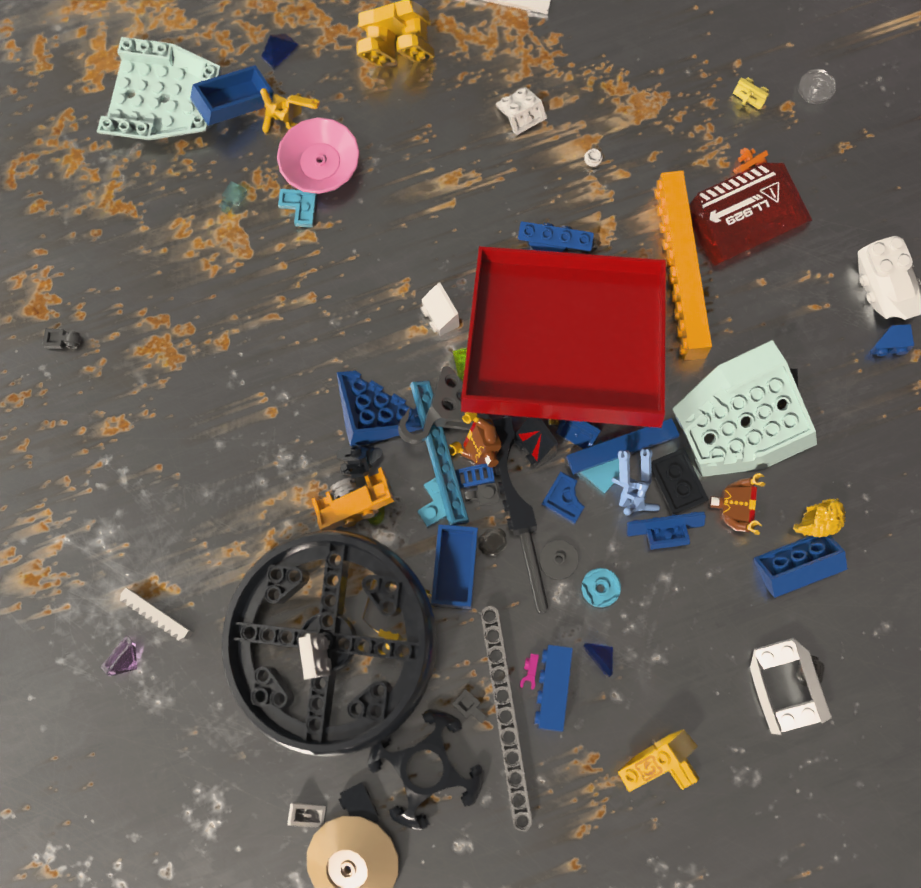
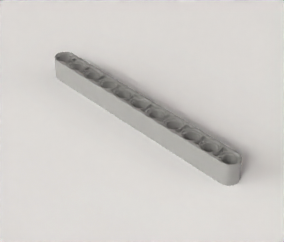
M487 606L481 612L512 818L517 830L526 831L532 825V818L500 617L495 607ZM493 611L496 617L494 620L488 621L484 617L485 613ZM492 630L497 631L499 634L498 639L495 641H491L487 637L488 633ZM495 650L502 653V658L499 661L491 659V653ZM501 670L505 673L503 681L494 679L496 671ZM501 690L506 691L509 695L508 699L504 702L497 699V693ZM506 710L511 713L512 719L509 722H503L500 719L502 711ZM506 731H512L515 734V740L512 743L504 741L503 735ZM511 751L518 754V761L514 764H510L506 759L507 754ZM515 772L519 773L522 777L521 782L517 785L510 782V776ZM516 794H522L525 797L523 805L517 806L514 804L513 798ZM520 815H525L528 818V824L524 827H520L516 822Z

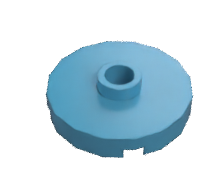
M597 568L586 574L582 581L581 591L584 599L594 607L604 608L611 606L617 601L621 591V584L614 572L605 568ZM603 585L604 591H598L597 586Z

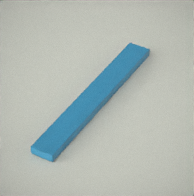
M417 381L410 384L422 429L424 428L426 414L433 397L430 381ZM433 425L425 440L448 523L452 526L467 524L469 518L443 427Z

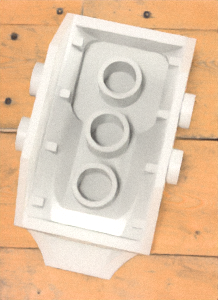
M892 236L875 241L859 250V281L865 288L867 301L871 303L873 309L885 319L900 317L906 320L921 315V282L914 273L913 261L904 240L898 236Z

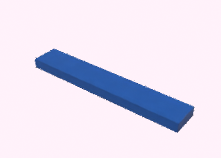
M671 418L663 421L662 428L645 427L566 455V459L574 475L619 459V451H629L630 454H633L642 449L678 438L680 434Z

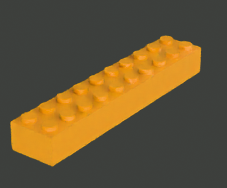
M684 171L661 173L659 180H657L654 196L655 200L658 199L659 203L657 205V215L661 216L659 224L660 233L664 234L662 247L667 253V256H665L666 267H669L667 278L668 284L672 285L670 298L671 302L675 304L673 317L678 323V326H676V336L680 337L681 342L678 346L679 354L683 355V361L706 359L712 348Z

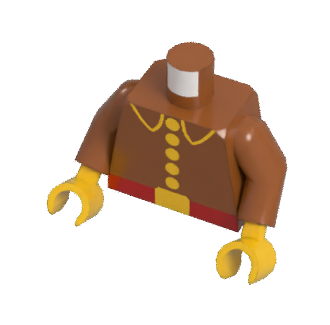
M465 412V415L462 417L463 421L467 424L472 421L474 422L463 443L464 449L460 442H453L449 445L453 447L449 449L450 455L454 456L457 453H461V456L474 461L475 464H487L488 467H495L499 463L496 456L501 448V441L492 419L479 418L477 413Z
M760 473L729 484L722 491L721 497H710L709 507L719 508L720 518L724 519V522L735 531H752L755 535L761 533L758 530H754L756 526H762L758 521H754L757 487L754 486L756 484L763 487L766 484L765 482L758 483L760 477H765Z

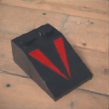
M528 417L515 433L516 440L514 442L520 451L523 449L527 454L525 458L531 466L534 465L537 469L556 456L558 441L541 418Z

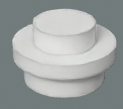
M597 149L588 150L584 156L585 163L591 167L600 165L603 158L601 152Z

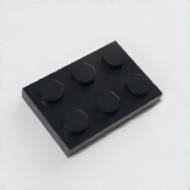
M684 448L651 461V472L672 515L682 513L709 501Z

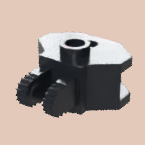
M369 444L364 447L355 445L338 450L337 460L344 461L340 467L341 474L351 478L367 476L370 474V468L373 467L372 462L382 456V449L375 448Z

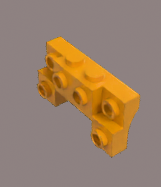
M382 467L378 468L379 473L373 476H365L368 487L364 486L335 500L329 491L326 492L327 497L320 500H317L315 497L312 498L317 523L321 531L333 530L340 526L344 528L352 527L363 519L372 518L374 514L379 512V508L394 502L388 478Z

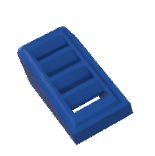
M487 464L455 470L460 489L495 483L493 468L488 467ZM483 470H487L488 478L484 479ZM476 471H479L480 480L476 479ZM470 472L472 473V482H469L468 473ZM460 474H464L465 483L463 484L461 483Z

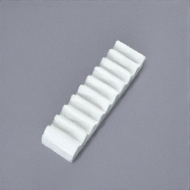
M125 587L120 594L121 602L126 603L134 611L139 612L138 614L145 616L153 624L158 625L157 627L170 633L178 641L185 642L194 633L134 591Z

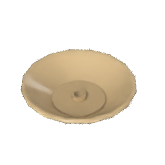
M341 816L326 822L313 835L307 850V871L314 888H393L398 877V854L392 839L378 824L360 816ZM346 866H350L352 871H348Z

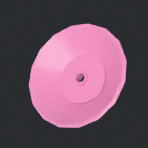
M317 117L301 121L287 131L279 144L277 161L280 173L290 185L303 192L321 194L336 190L349 181L357 169L360 151L355 136L347 126L334 119Z

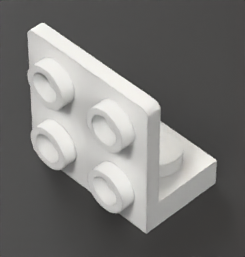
M526 87L517 90L514 94L504 97L496 103L497 108L509 118L515 135L547 119L542 100Z
M308 633L306 637L298 638L304 679L330 675L332 666L327 655L328 640L325 635Z

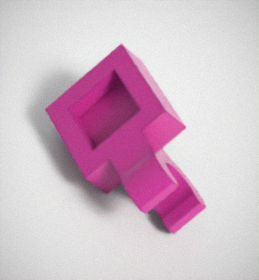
M531 654L530 658H526L524 670H528L527 676L520 681V688H523L525 681H530L531 690H534L539 655Z

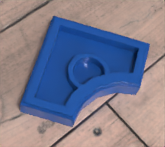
M560 471L541 505L574 524L585 508L576 496L575 487L577 480Z

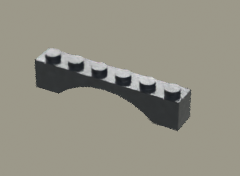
M511 417L492 420L501 441V448L496 456L499 463L494 469L496 475H500L501 482H498L500 494L504 493L505 500H502L505 512L508 511L510 517L507 519L508 529L513 530L514 535L537 531L533 507L525 502L517 493L508 474V457L515 441Z

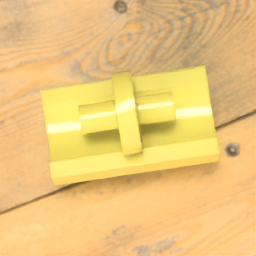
M747 77L746 79L741 78L733 94L743 100L742 105L745 106L749 103L761 110L769 95V89L764 86L758 88L754 85V81Z

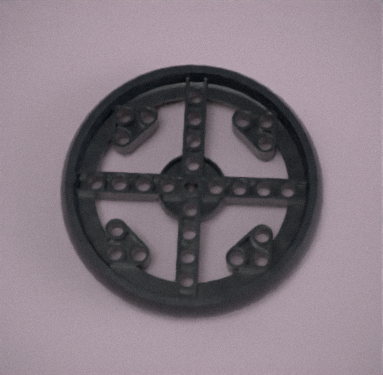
M322 530L305 533L280 543L264 554L247 571L238 584L227 608L222 632V659L226 679L237 705L247 719L261 733L278 745L295 752L320 757H336L363 751L383 741L400 728L417 708L427 690L432 677L437 650V631L432 606L422 583L411 567L398 554L377 540L362 534L341 530ZM337 556H340L341 562L339 563V565L335 564V558ZM326 559L319 613L310 617L301 629L254 624L264 598L269 603L283 604L309 582V572L306 569L298 568L299 566L312 561ZM350 562L361 565L375 574L368 575L363 579L362 588L383 615L395 617L402 611L407 641L357 635L353 624L343 615ZM281 570V578L277 579V572ZM297 572L300 573V579L298 581H296L295 575ZM334 576H337L338 583L334 586L332 580ZM375 579L377 586L372 590L370 584ZM393 581H395L397 587L395 591L392 592L390 590V584ZM276 590H278L279 597L277 599L274 598V593ZM332 596H335L336 602L332 606L330 599ZM390 602L394 604L392 612H389L387 609ZM330 616L333 618L331 626L328 625V618ZM252 628H254L255 635L253 638L251 637L250 633ZM271 630L274 633L272 640L269 638V632ZM290 632L293 635L291 642H289L287 638ZM308 633L324 634L330 640L327 649V655L332 666L330 675L311 679L306 723L293 718L281 709L293 704L294 694L274 667L264 666L255 670L252 642L299 648L300 652L298 638L306 637ZM346 639H349L350 641V647L348 649H346L344 646V642ZM365 641H368L370 644L367 652L363 648ZM385 643L389 645V652L387 654L383 652V645ZM405 645L409 648L407 656H404L402 653V648ZM354 655L404 660L402 671L394 688L388 681L373 682L350 701L347 706L348 715L358 720L344 725L330 726L336 671L345 667ZM265 671L268 672L269 676L267 680L264 679ZM322 678H324L326 681V685L324 688H322L320 685V680ZM380 685L384 687V694L382 696L378 693ZM263 691L266 694V698L264 701L261 698V693ZM281 694H283L285 697V701L283 704L280 702ZM319 698L323 701V707L321 709L318 707L317 704ZM358 703L362 706V712L360 714H358L356 711V705ZM377 706L381 707L382 714L380 717H378L375 713V709ZM317 719L320 721L321 724L319 730L315 727V721Z

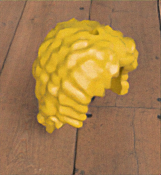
M838 498L822 500V503L818 505L807 506V512L803 514L802 522L794 524L793 529L796 533H802L804 536L827 537L828 535H834L844 527L846 519L845 507L839 502Z

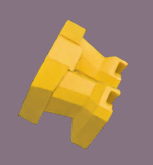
M402 0L359 13L358 27L366 32L367 38L358 41L356 45L357 56L375 66H383L382 63L387 62L386 59H390L391 63H394L396 61L394 47L396 37L397 52L411 61L421 62V59H425L426 55L433 59L435 57L434 48L428 43L427 26L431 25L428 10L413 0Z

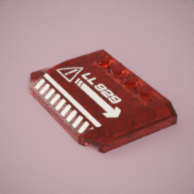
M761 163L698 192L689 204L693 229L713 268L812 221L784 163Z

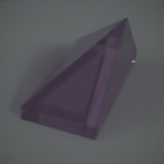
M125 635L101 666L108 676L137 670L135 643L127 635Z

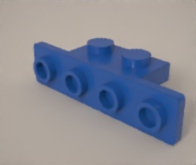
M523 221L520 223L518 240L583 251H591L594 237L592 232L574 230L569 226L554 227L550 223H543L542 225Z
M692 512L660 518L633 520L627 522V536L647 534L651 550L689 545L690 538L687 528L704 526L706 515L705 512Z

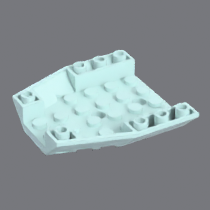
M121 37L117 51L121 58V64L108 115L101 116L97 133L155 140L207 131L212 125H207L191 101L192 85L221 76V67L172 43ZM130 93H136L133 98H127ZM165 97L170 98V100L166 103L161 102L162 99Z
M773 340L718 365L672 408L696 457L695 461L703 477L765 469L817 445L816 430L788 364ZM781 399H785V408L778 409V401ZM749 416L750 423L747 426H741V419ZM708 433L714 434V440L711 443L704 441V437Z

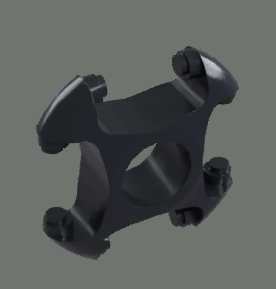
M428 709L422 714L425 723L429 722L430 725L436 723L434 731L424 740L413 747L389 752L385 748L392 741L389 736L372 746L368 757L367 766L372 774L381 770L380 766L383 765L381 759L383 758L388 760L396 769L406 790L408 809L404 812L403 807L399 808L397 805L389 809V814L395 822L417 830H423L430 825L426 815H416L417 807L435 792L447 788L463 786L467 791L462 793L461 800L465 807H469L476 802L484 781L485 772L480 764L470 768L471 772L469 774L471 779H465L455 769L448 758L442 735L446 726L449 732L453 731L455 733L462 729L460 719L435 709ZM423 750L432 751L437 754L443 764V775L440 781L431 787L417 785L409 774V763L412 757Z

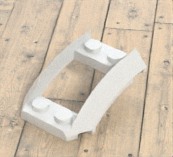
M795 638L754 649L750 670L771 734L781 735V732L818 722L823 724L832 718L813 665L810 651L803 647L800 642ZM800 659L813 700L774 710L761 670Z

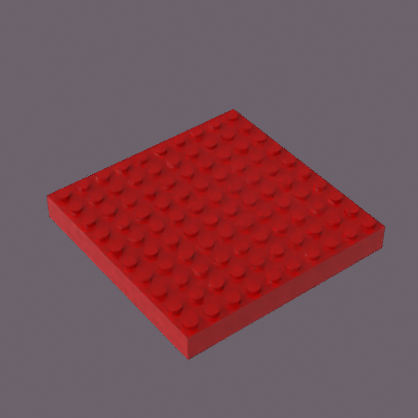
M479 246L461 395V412L662 428L665 416L666 260Z

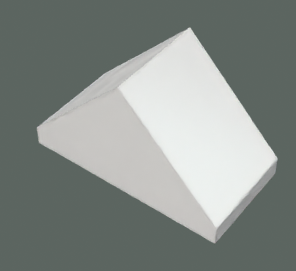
M298 802L291 803L288 825L322 827L324 825L326 806Z

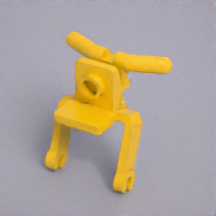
M261 89L260 93L266 107L262 131L264 133L269 131L272 117L275 120L280 119L285 122L286 128L291 129L297 125V123L293 122V119L302 113V106L317 109L320 101L318 99L301 97V94L297 93L296 95H290L287 99L274 94L272 102L267 89Z

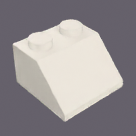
M441 283L436 284L421 299L422 307L420 308L424 316L430 318L431 322L429 324L433 332H438L439 336H442L459 327V315Z

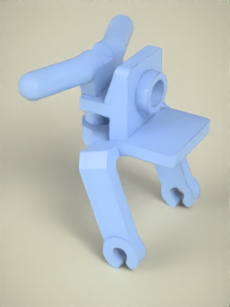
M642 449L640 451L641 481L630 478V452H618L620 477H612V482L624 487L619 505L626 507L623 511L625 515H630L635 511L657 512L660 510L658 504L645 503V494L652 481L651 457L653 453L651 449Z

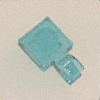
M231 181L222 194L223 200L219 204V207L222 208L221 212L228 214L233 204L239 206L247 194V189Z

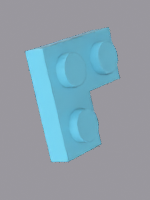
M280 189L278 207L279 209L296 210L295 226L313 227L317 193Z
M436 477L424 484L433 501L417 511L427 528L447 517Z

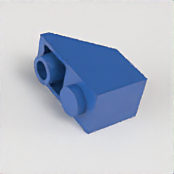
M911 324L891 326L870 350V355L907 354L914 347Z

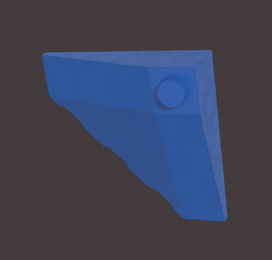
M357 371L337 372L345 427L350 446L367 445L399 436L398 425L409 408L405 404L406 400L396 394L390 396L383 392L384 387L372 380L370 383L360 378L361 374ZM410 407L406 423V429L409 432L422 429L417 408L412 409Z

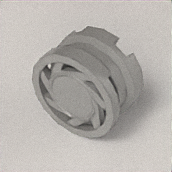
M349 477L333 484L330 488L335 493L334 498L338 499L359 489L355 484L356 479Z

